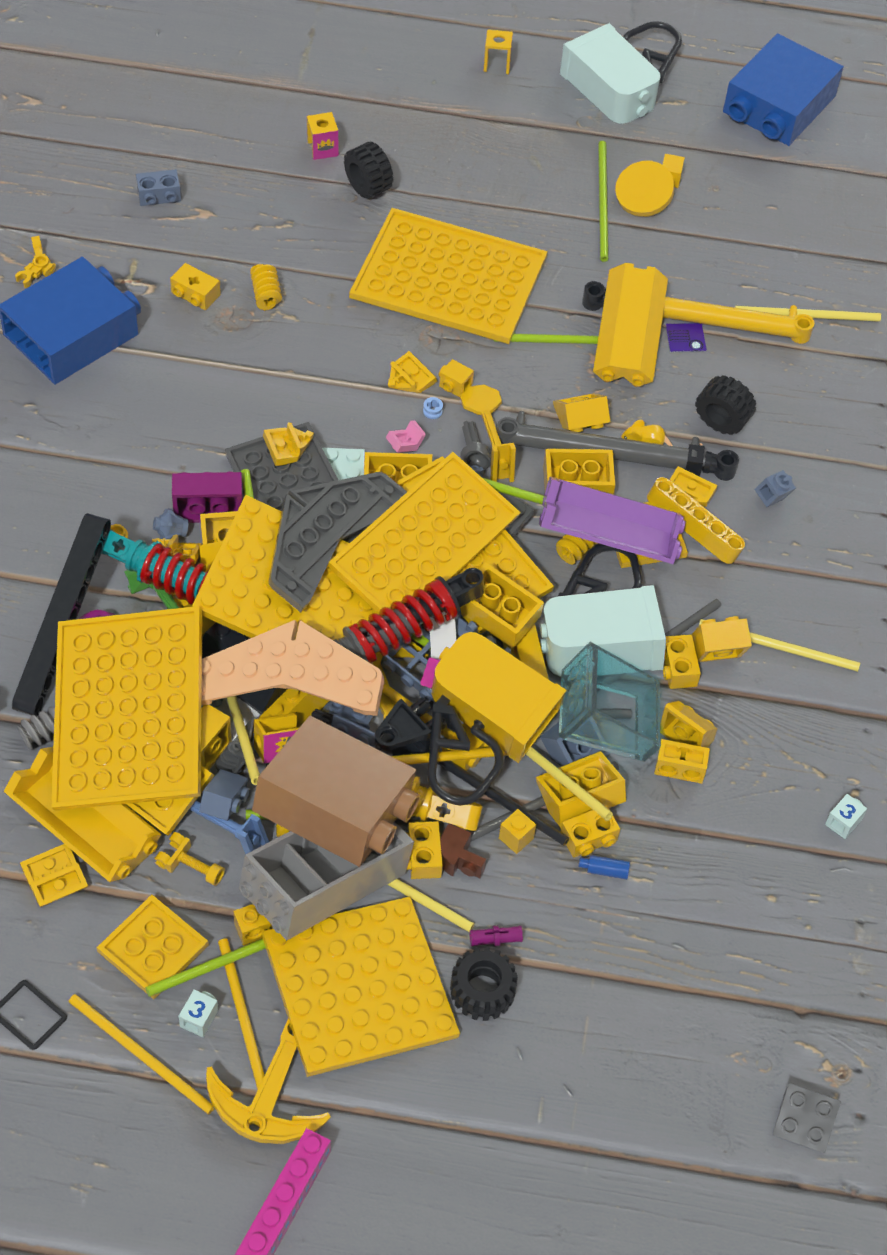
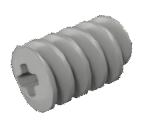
M53 707L48 708V715L44 711H40L39 719L35 715L30 716V723L25 719L21 720V728L18 726V730L30 751L33 750V741L39 746L42 745V737L48 742L51 741L50 733L54 734L55 709Z

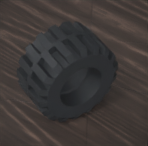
M368 141L347 151L346 155H344V167L347 178L353 189L361 197L369 199L392 187L394 180L392 167L387 155L378 144Z
M722 375L721 377L715 376L708 382L696 398L695 406L701 420L708 427L710 426L716 432L720 431L722 434L728 433L733 435L740 432L754 414L756 400L753 399L754 395L749 392V388L744 386L741 381Z
M479 947L473 948V953L467 951L463 954V959L459 957L456 961L451 977V998L455 1000L454 1005L457 1009L462 1007V1014L465 1016L472 1014V1019L477 1020L478 1017H483V1021H489V1016L496 1019L499 1017L500 1012L505 1014L508 1011V1007L512 1005L518 976L515 973L514 964H509L510 958L507 955L500 956L501 951L496 949L495 952H491L489 947H484V951H480ZM477 976H487L493 979L498 987L490 992H481L473 988L469 981Z

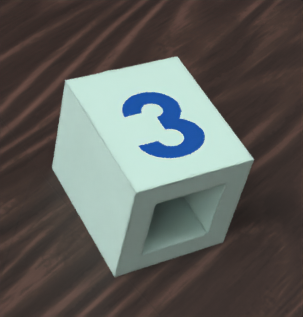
M846 794L830 812L825 825L846 839L862 821L867 808L863 806L861 801Z
M193 990L179 1014L180 1027L204 1038L218 1013V1001L212 994L206 991L199 992Z

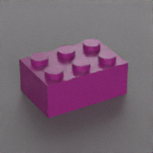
M242 472L172 473L173 511L178 516L188 519V523H201L200 514L238 511L243 501Z

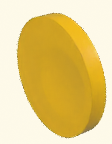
M639 161L629 165L621 172L615 186L620 206L626 212L640 217L655 215L664 210L671 202L675 190L670 171L664 165L655 161Z

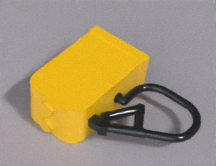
M475 632L461 635L451 648L446 647L439 656L440 661L435 668L431 689L432 697L436 703H433L432 708L433 720L427 772L428 782L432 791L439 798L449 804L459 806L469 805L479 800L495 781L503 767L504 758L502 750L517 763L522 760L560 710L567 691ZM443 718H449L458 740L441 738ZM461 721L471 728L470 732L492 749L495 756L493 769L474 793L464 797L453 796L443 790L436 778L439 748L470 750V740Z

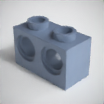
M177 169L136 174L140 206L181 202Z

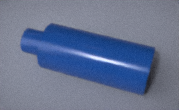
M590 855L589 859L580 857L578 867L586 868L587 873L627 880L630 862Z

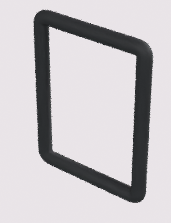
M22 980L0 1001V1008L23 986H26L61 1016L34 1045L0 1016V1023L28 1048L36 1050L66 1021L67 1015L32 984Z

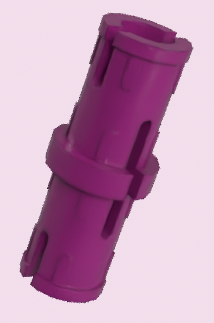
M496 925L492 926L491 929L469 931L471 947L494 944L495 947L500 946V943L523 942L521 925L499 928Z

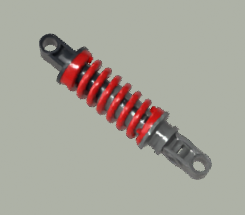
M468 568L447 581L438 576L433 581L427 583L424 586V590L416 589L413 592V596L405 595L402 598V602L394 601L390 608H381L379 614H370L368 621L361 619L353 625L343 627L344 637L338 640L334 639L333 641L372 664L377 660L375 653L380 652L383 656L388 655V646L391 645L394 650L399 649V640L402 639L406 644L410 643V634L412 633L417 638L421 637L422 630L420 624L427 631H432L434 626L431 618L440 626L445 623L444 617L446 621L459 618L461 616L460 607L484 594L483 573L477 568Z

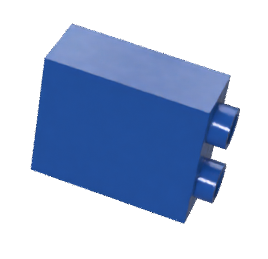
M777 33L729 82L723 112L733 120L743 122L762 132L766 137L776 139L790 146L835 98L844 66Z
M83 256L0 304V320L3 335L54 385L139 335L137 315L141 313V306L137 298L130 291L122 293L115 287L114 280L106 268L100 266L96 269Z

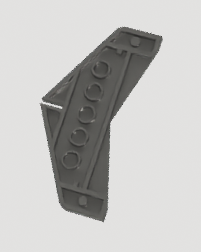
M382 472L290 490L284 498L268 580L270 587L299 612H302L311 601L338 542L370 526L407 491Z

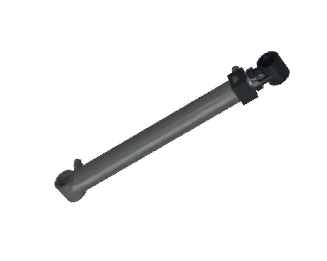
M519 411L516 420L511 417H505L500 419L497 424V433L501 444L514 443V445L539 449L613 450V460L673 469L680 467L699 477L703 466V473H714L718 479L728 481L735 477L739 463V456L731 450H723L718 454L706 451L704 457L705 446H700L698 437L692 438L689 448L527 425L525 424L524 411Z

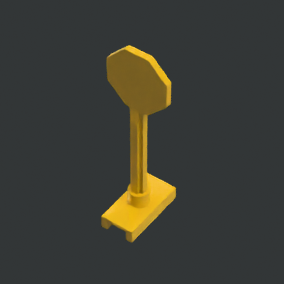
M487 385L469 386L460 395V400L464 409L482 416L492 445L490 479L497 482L498 479L508 478L510 483L514 482L515 445L514 443L501 444L491 415L502 404L499 391Z

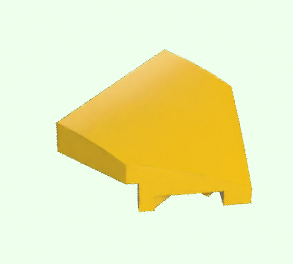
M410 351L395 362L391 361L390 379H388L389 388L421 393L437 382L436 377Z
M290 422L287 423V428L266 429L263 432V438L275 466L297 462L314 436V433L307 430L305 433L294 428Z
M177 534L173 535L171 539H152V543L159 541L166 548H171L173 551L172 557L176 553H182L184 555L183 562L188 558H192L196 564L200 557L199 545H202V543H179Z

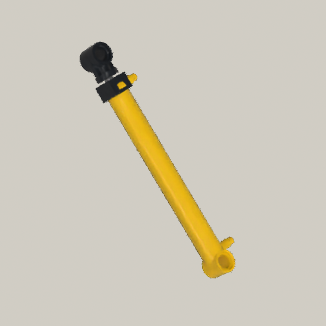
M591 281L585 285L582 304L587 310L596 311L604 306L606 289L603 284ZM665 297L662 317L789 337L799 344L807 343L810 340L814 327V320L811 316L806 314L797 315L796 305L790 306L789 316Z

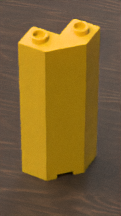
M624 263L609 269L593 372L604 382L624 377L635 387H640L654 380L668 278L655 267L647 266V269L635 268L634 264Z
M53 747L41 748L30 769L14 771L3 791L109 882L125 879L158 846L157 842L161 834L125 804L53 810L51 808Z

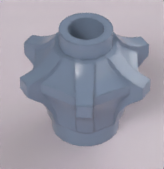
M168 508L159 517H154L153 530L157 531L160 539H171L176 534L178 537H185L188 531V519L178 516L172 508Z

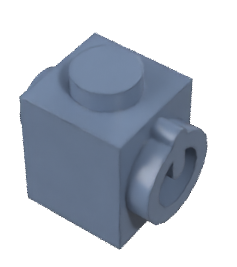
M782 470L765 478L754 490L765 506L769 507L784 500L796 487L792 483V477Z

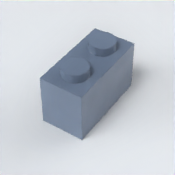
M220 769L203 790L199 812L228 821L233 813L239 811L241 803H245L250 790L247 788L248 778Z

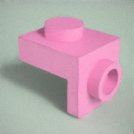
M412 420L409 422L406 430L389 431L386 439L397 453L418 450L426 434L418 423Z

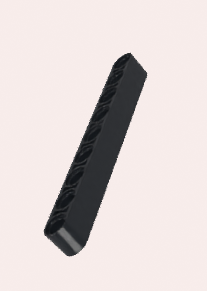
M89 513L84 515L13 697V710L35 715L36 717L42 710L56 674L58 622L77 619L111 529L110 519Z

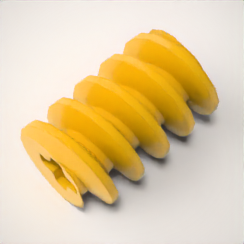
M258 264L253 266L250 274L256 305L261 310H270L282 300L277 270L273 265Z
M566 534L556 543V550L562 560L570 565H574L575 560H581L584 553L598 543Z

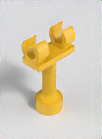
M173 832L169 838L171 841L169 844L177 849L172 857L165 852L159 851L154 858L157 860L155 862L156 865L162 869H167L170 873L182 862L205 874V881L214 886L220 883L225 873V868L216 863L209 866L186 854L191 848L190 839L177 832Z

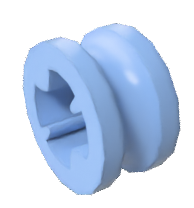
M430 397L424 401L423 414L427 418L437 419L442 415L443 403L439 398Z

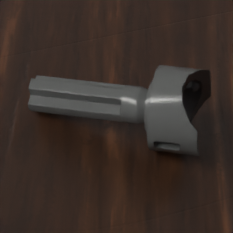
M468 421L463 422L464 426L462 429L466 446L462 449L460 458L470 467L477 465L479 468H488L491 466V454L488 446L479 443L473 421L470 423Z

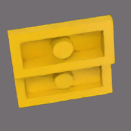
M65 844L20 862L22 871L39 907H43L88 887L71 849Z

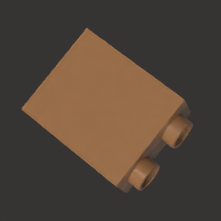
M309 716L258 776L252 811L360 867L372 850L380 854L386 852L396 833L397 827L393 825L396 818L408 822L415 812L420 800V794L411 789L417 769Z

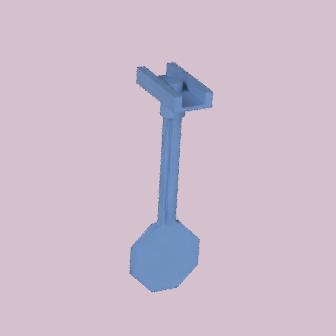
M195 801L189 809L234 834L240 840L245 855L261 845L269 843L261 819L253 814L244 824L240 825L231 819L226 821L199 812L201 803Z

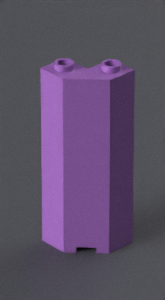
M549 477L542 502L544 508L539 519L540 527L670 564H674L675 559H679L682 546H680V541L677 537L678 534H682L685 527V521L680 513Z

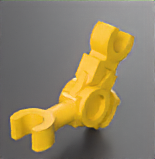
M39 236L31 237L35 253L33 261L24 267V271H19L15 275L17 282L25 279L23 281L24 288L31 286L34 278L38 279L42 274L47 277L53 274L56 269V264L51 263L50 259L43 254Z

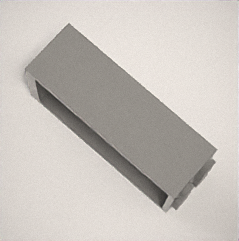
M393 822L397 829L386 852L380 854L372 850L359 867L290 831L245 855L239 889L241 894L254 904L258 913L264 915L272 924L273 929L280 933L287 941L405 875L414 841Z

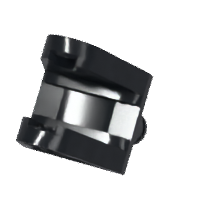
M421 697L411 706H408L402 699L397 701L376 730L375 741L377 744L375 749L379 751L382 749L385 751L391 750L392 756L428 753L433 718L424 723L419 717L431 710L429 702L424 697ZM443 718L442 729H445L447 727V723Z

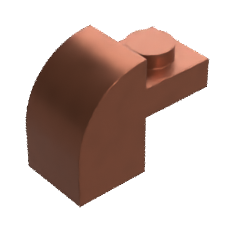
M448 823L440 839L442 868L451 876H454L456 870L459 869L467 876L481 878L485 870L486 859L467 851L470 845L471 832Z

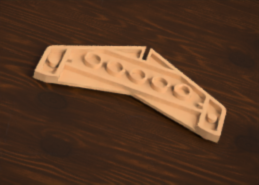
M296 620L203 658L201 706L212 704V700L271 688L296 689L350 707L353 711L363 715L377 716L384 677L379 668L301 620L299 626Z

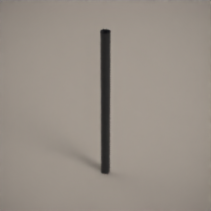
M452 761L437 762L438 765L475 789L483 782ZM489 787L484 795L512 813L519 809L536 824L538 830L561 845L565 846L568 843L569 837L497 790Z

